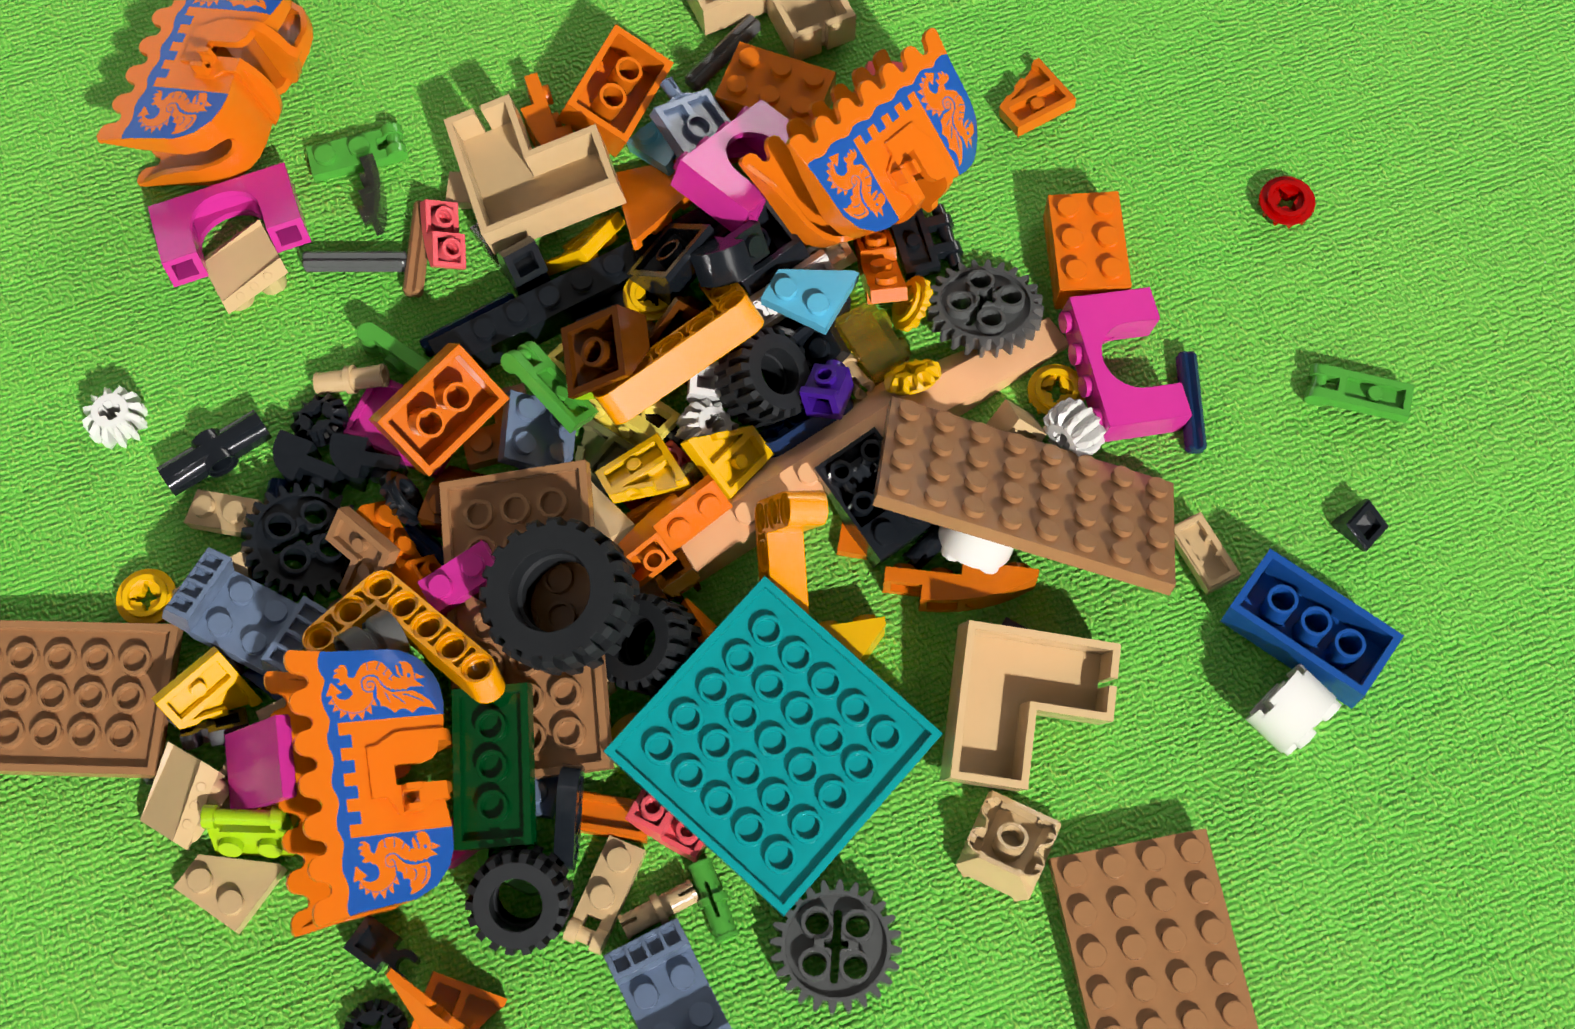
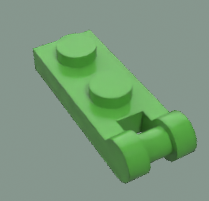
M390 122L378 130L307 146L309 164L315 183L406 160L408 153L406 145L401 143L403 138L401 125ZM388 144L386 149L379 150L378 146Z
M363 323L357 329V336L362 343L365 353L370 357L382 356L384 363L397 374H401L403 371L410 377H413L429 362L374 323Z
M527 341L518 346L517 350H510L502 355L501 365L503 369L509 374H516L569 433L591 421L599 412L589 400L568 398L566 375L535 342Z
M1313 364L1310 366L1308 378L1311 380V386L1306 388L1304 399L1306 403L1314 406L1329 405L1406 423L1409 419L1415 385L1325 364ZM1326 383L1336 384V390L1325 388Z

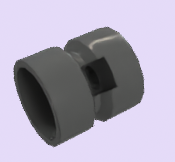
M381 610L368 617L366 622L362 624V629L353 626L335 636L333 640L336 651L381 649L401 650L406 653L410 651L409 642L396 618L386 610Z

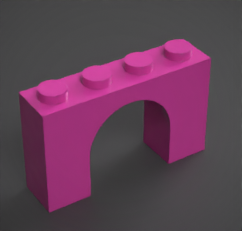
M762 99L750 108L745 106L730 123L725 121L710 138L708 136L703 137L694 150L690 153L685 151L678 157L673 166L676 172L671 186L731 232L748 220L757 221L766 203V198L756 185L741 175L731 165L729 159L754 153L765 162L767 159L764 150L765 139L776 135L786 143L789 139L786 131V125L789 120Z
M284 162L148 206L161 264L174 288L209 276L202 251L203 241L213 227L229 218L254 216L264 220L277 253L312 242L294 184Z
M1150 287L1069 297L1058 317L1060 331L1066 335L1069 345L1068 357L1070 363L1073 366L1075 365L1079 377V393L1081 397L1085 398L1088 408L1092 407L1095 416L1101 418L1099 423L1106 430V433L1103 435L1105 442L1178 432L1192 416L1182 383L1145 388L1130 386L1118 380L1108 370L1103 360V344L1114 340L1149 336L1160 320Z

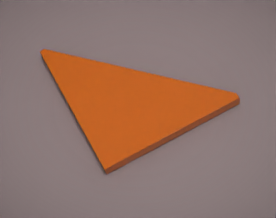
M741 157L731 158L729 161L733 164L739 162ZM648 165L616 172L627 202L621 205L633 250H639L643 246L642 240L649 234L656 235L672 221V215L680 208L685 210L693 203L671 186L676 170L672 175L668 176L654 166Z

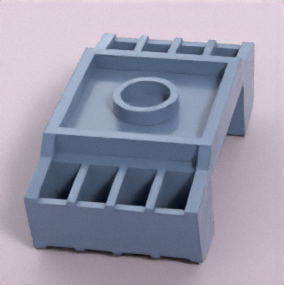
M208 547L164 608L162 619L185 631L195 640L210 648L214 646L225 656L261 675H265L267 671L288 672L283 662L285 652L287 650L307 651L302 644L303 633L327 609L305 596L297 604L235 571L231 557Z
M677 917L603 955L638 1029H732Z

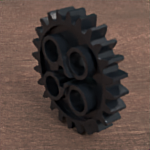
M294 483L292 493H288L283 486H279L277 498L266 492L263 500L264 504L255 501L252 509L254 514H246L244 524L248 527H243L240 538L246 540L241 543L240 552L249 554L245 557V567L256 566L252 578L255 580L265 576V587L279 586L278 594L282 596L287 590L292 591L293 601L296 602L301 592H306L307 597L314 601L316 591H320L325 598H329L331 586L338 590L350 560L325 539L327 535L325 532L329 531L338 508H341L343 496L339 495L331 500L328 498L329 488L327 487L321 494H316L313 483L309 485L307 492H302L299 484ZM314 515L323 522L313 524L307 521L305 517ZM279 527L284 529L287 534L285 536H276L269 529ZM329 547L334 549L338 555L326 556L320 549ZM272 550H273V551H282V552H280V553H278V554H274V553H272ZM287 560H297L303 567L291 569L284 562Z

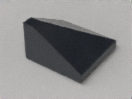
M1369 499L1362 500L1331 522L1335 530L1365 552L1389 527Z

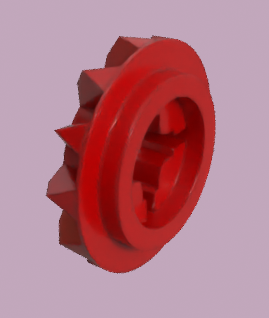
M1280 176L1269 180L1261 189L1258 205L1261 206L1263 211V217H1269L1273 221L1274 226L1283 224L1288 229L1297 224L1302 226L1312 216L1316 204L1311 188L1303 181L1290 176ZM1281 198L1284 201L1296 199L1291 209L1288 206L1278 207Z

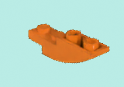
M537 73L524 76L532 105L522 107L521 112L525 128L533 146L536 148L573 133L570 124L562 126V122L557 120L559 116L558 111L551 113L549 105L554 104L548 84L541 85Z
M889 228L853 240L867 304L907 301V285L897 262L896 246Z
M709 474L681 496L677 497L674 492L669 495L619 542L618 546L624 551L623 555L631 560L635 568L632 577L639 581L640 588L677 560V557L673 554L676 550L733 507Z
M386 500L361 505L356 512L400 549L391 573L428 602L417 582L442 565L437 561L434 554L421 557L415 543L410 539L397 515H392V510L389 506L385 505Z
M1011 562L1008 565L1001 566L998 572L994 574H986L980 569L962 564L960 574H953L952 570L946 568H933L931 571L917 570L910 564L898 563L893 565V567L885 566L882 593L920 597L918 611L962 612L1004 603L1033 590L1039 576V569L1030 568L1026 563Z

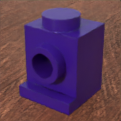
M828 360L825 364L814 363L806 385L801 386L799 391L807 416L842 419L854 389L850 369L838 360ZM820 399H827L829 402L820 401Z

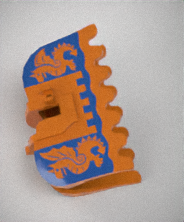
M173 0L174 2L171 6L155 11L152 15V22L161 31L155 36L144 38L139 43L140 52L148 57V59L143 64L130 67L125 75L126 80L131 85H134V89L130 93L120 94L112 102L113 110L120 114L121 118L117 122L107 123L102 126L96 136L100 144L105 143L149 150L157 158L161 159L158 165L142 170L137 179L140 187L168 185L212 186L237 178L252 168L267 144L272 125L277 124L282 113L283 103L280 95L285 93L292 83L298 82L313 40V26L309 16L301 6L292 2V0Z
M935 28L927 29L922 35L921 41L924 47V55L916 47L908 46L903 48L900 55L903 64L902 72L892 64L886 49L877 51L872 60L875 75H872L864 67L854 69L851 79L854 85V92H851L846 85L840 83L834 85L830 90L833 102L832 109L820 100L810 104L808 113L811 118V126H808L798 117L793 118L786 125V131L789 136L786 143L776 135L765 139L764 150L767 156L765 162L754 153L746 154L739 159V166L761 191L790 233L797 234L804 244L827 248L888 229L895 224H901L909 220L920 208L930 213L938 206V199L952 185L953 178L966 172L972 165L976 155L978 138L974 109Z
M381 649L334 652L287 650L283 656V662L288 672L267 671L263 676L266 690L271 694L283 696L286 701L283 708L275 710L269 717L289 714L291 720L297 795L294 798L278 802L277 805L284 813L295 814L299 819V825L286 831L281 840L282 847L286 852L298 854L304 860L303 866L292 871L286 878L288 891L292 894L303 895L308 900L307 908L295 913L291 918L290 929L294 937L309 934L336 924L389 912L401 905L414 901L436 887L451 865L454 840L453 828L446 803L447 800L451 799L450 793L453 791L451 781H419L397 785L396 780L407 775L411 765L427 762L437 752L452 748V734H450L449 729L444 728V702L441 688L435 675L417 657L401 650Z

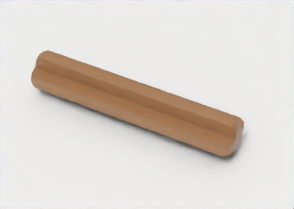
M420 200L413 204L403 282L405 296L416 298L421 297L424 292L428 260L422 234Z

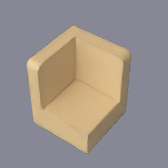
M1007 399L1004 400L987 423L991 427L1010 433H1018L1042 442L1047 435L1031 413Z

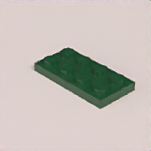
M528 682L505 684L506 687L502 696L488 704L475 701L462 689H451L455 851L537 845L533 685Z

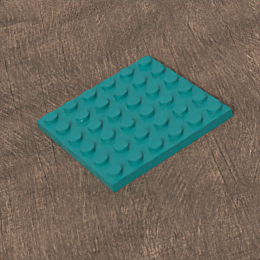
M764 576L603 752L782 916H785L943 733Z

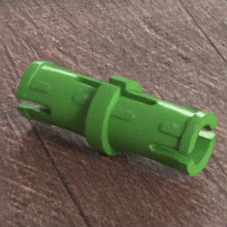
M705 858L689 865L688 870L691 872L700 900L697 902L699 909L705 911L715 937V943H720L740 933L736 928L727 900L730 899L727 890H722L712 864V858ZM707 884H709V887H710V890H711V892H712L713 899H714V901H715V903H716V906H717V908H718L720 917H718V914H717V911H716V908H715L713 899L711 898L710 892H709V890H708Z

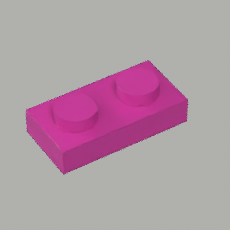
M481 540L417 582L428 603L442 615H445L477 594L480 587H486L487 579L482 577L485 565L492 567L496 559L491 555L492 551L486 542Z

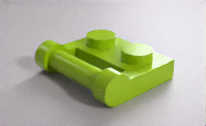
M203 805L200 816L201 827L207 829L216 855L227 857L250 855L267 858L296 855L286 852L282 847V836L286 831L293 829L289 813H284L278 806H272L271 810L220 809L218 805Z

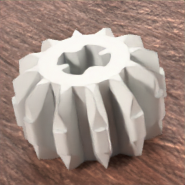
M120 385L114 392L104 387L101 397L98 398V396L91 395L93 405L82 407L83 413L87 416L82 420L83 427L89 432V437L95 443H103L106 448L111 450L117 443L127 449L128 439L133 438L140 441V435L137 431L148 428L144 418L149 414L145 405L141 403V398L136 393H133V391L128 393Z
M1069 397L1064 401L1062 400L1043 417L1045 424L1043 430L1049 436L1048 442L1059 448L1072 451L1079 457L1081 455H1093L1105 443L1103 435L1106 433V430L1099 423L1101 418L1095 416L1092 407L1087 408L1081 399L1075 401Z
M709 398L702 399L699 403L696 401L690 403L684 409L685 411L678 417L676 422L680 428L677 430L675 437L687 440L692 437H702L717 432L735 430L740 424L730 420L731 415L722 410L721 401L712 404Z

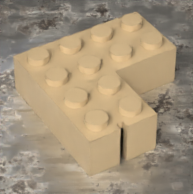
M687 0L705 36L740 23L747 15L755 17L767 13L790 57L800 61L822 53V46L824 45L827 50L855 40L856 14L848 0Z
M509 94L479 105L492 129L486 132L473 108L444 119L481 235L494 255L528 236L537 239L627 203L608 150L596 124L532 149L522 117Z
M967 620L958 625L940 780L1010 791L1028 790L1036 715L1096 725L1114 721L1117 686L1109 685L1098 688V682L1105 683L1118 679L1121 644L974 620Z

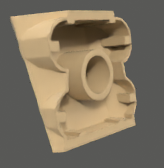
M259 218L204 257L208 277L228 314L235 310L242 311L251 307L255 296L260 292L267 295H275L283 291L287 285L285 275L288 271Z
M168 741L140 821L184 849L189 850L191 844L197 841L205 831L201 827L200 822L203 805L221 806L228 797L229 787L228 783L224 780L226 776Z
M993 790L989 791L956 866L963 878L970 877L1012 897L1014 902L1029 900L1044 869L1061 823Z

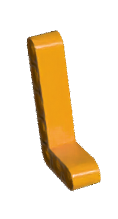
M738 282L717 288L701 287L699 283V287L712 305L650 347L649 352L630 377L593 391V396L614 424L620 425L631 420L762 328L764 324L763 317Z
M823 490L783 491L759 500L755 507L759 581L766 576L809 614L803 532L823 526L828 518V500Z
M387 570L375 571L368 575L304 631L302 636V644L307 651L334 652L336 651L333 642L335 636L353 626L362 629V624L366 622L368 617L381 610H386L396 618L409 644L475 701L488 704L499 699L505 691V680L492 656L397 576Z

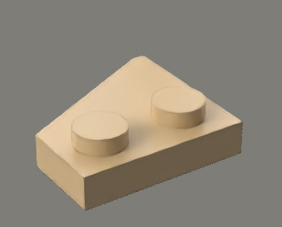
M198 854L173 888L230 929L240 934L288 870L278 863Z

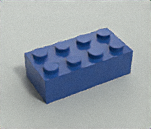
M1271 548L1220 620V622L1289 668L1293 669L1297 665L1302 664L1336 696L1337 700L1351 709L1366 695L1404 637L1403 634Z

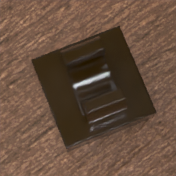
M683 550L675 554L677 557L676 561L654 577L665 596L669 600L674 597L680 603L684 600L680 592L690 585L697 592L701 590V585L698 581L700 576Z

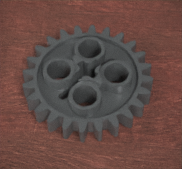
M972 260L971 268H966L960 262L958 263L957 272L947 268L945 277L937 276L936 284L931 285L930 288L933 290V295L929 299L931 306L927 308V321L932 322V332H940L941 342L949 339L952 340V350L962 345L965 347V355H968L973 349L978 350L980 358H983L985 351H991L992 355L998 358L999 349H1004L1006 353L1011 355L1013 345L1021 349L1025 348L1026 339L1033 341L1035 331L1040 330L1044 306H1042L1043 296L1037 294L1038 285H1028L1029 275L1017 277V267L1012 268L1010 271H1005L1004 262H1001L997 268L992 267L990 260H986L984 266H979L976 260Z
M838 879L835 890H829L826 881L822 880L821 892L816 894L809 887L806 890L807 899L803 901L799 898L794 904L795 909H790L783 916L787 920L786 923L774 922L773 928L781 933L782 937L770 939V945L781 949V952L772 955L771 961L772 963L784 964L776 973L777 979L790 978L785 991L790 993L798 988L801 991L798 997L800 1005L810 997L814 999V1012L819 1010L822 1003H827L829 1014L834 1015L837 1004H842L848 1015L851 1014L853 1001H857L863 1009H866V995L868 993L879 1000L882 995L877 985L882 984L887 987L892 985V980L885 972H898L899 965L890 960V957L901 955L902 948L891 945V942L900 938L901 931L888 929L896 917L895 915L882 916L881 913L886 906V902L882 901L873 905L871 903L873 890H869L861 897L858 895L859 884L856 882L848 892L844 891L842 879ZM835 911H840L842 913L840 943L842 946H847V949H841L838 982L833 984L830 981L832 951L831 948L824 947V945L832 943ZM817 915L825 918L829 925L824 933L818 935L809 932L805 926L806 921L810 917ZM859 918L867 923L869 931L863 937H853L848 933L846 924L852 919ZM811 956L820 957L826 964L825 971L819 976L808 975L803 969V963L807 958ZM851 959L862 961L866 966V974L860 979L848 977L843 968L847 961Z

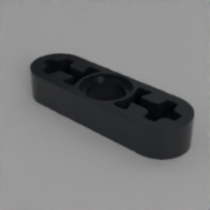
M563 763L557 784L553 853L558 856L556 863L559 866L565 864L567 869L575 870L580 849L584 766Z

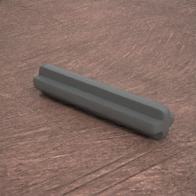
M747 15L685 75L686 85L694 91H699L732 59L740 41L748 43L760 32V21L753 15Z
M305 251L302 257V265L306 272H405L407 253L405 251Z

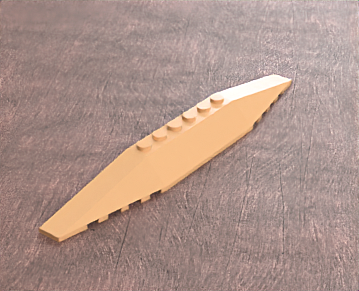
M1047 317L1041 320L1040 330L1035 331L1034 340L1026 339L1025 348L1023 349L1013 345L1011 355L1006 353L1004 349H999L998 358H995L991 351H985L983 358H980L978 350L973 349L968 355H965L963 350L935 361L939 362L942 375L932 387L912 395H897L886 391L884 381L874 387L871 393L869 391L865 392L868 395L865 398L854 399L853 408L841 420H836L786 453L770 458L731 499H728L733 506L673 554L675 555L681 550L685 552L700 576L698 580L700 583L757 546L755 507L759 500L783 491L823 490L826 493L814 468L874 427L883 437L887 408L892 396L911 400L917 404L939 411H947L960 417L1068 348L1067 339L1052 320ZM655 578L640 588V593L652 594L669 600L660 589ZM690 585L689 587H687L685 590H683V591L680 592V593L683 594L684 592H686L687 590H689V589L692 588L693 586Z

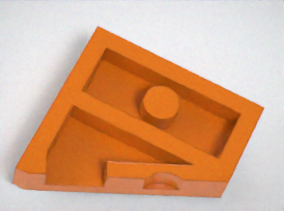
M1037 58L1032 62L1031 71L1025 79L1020 78L1014 86L1013 93L1007 95L1000 104L999 116L1015 135L1019 137L1075 108L1076 98L1043 61Z

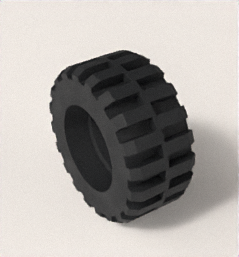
M548 517L546 525L539 520L526 523L527 531L521 533L518 530H514L507 536L509 543L504 548L499 545L491 554L496 557L492 567L485 565L482 577L487 579L486 587L479 588V600L487 606L480 613L483 623L492 627L489 629L488 634L494 643L502 646V651L508 656L533 669L541 670L548 674L559 676L562 672L570 675L581 674L584 671V666L595 669L604 664L602 658L604 654L608 653L614 656L622 648L617 642L622 635L629 638L634 629L628 623L631 616H638L640 604L634 601V595L640 594L639 581L632 577L635 568L631 560L623 555L624 551L615 542L595 527H589L583 521L571 518L567 522L561 517ZM569 562H576L582 565L587 570L590 579V596L583 613L575 622L564 629L554 632L541 630L536 626L531 612V599L536 584L547 571L557 565Z

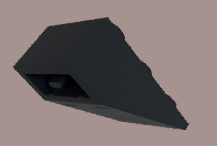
M875 427L814 468L817 477L847 531L867 555V560L873 569L935 525L873 506L883 437Z

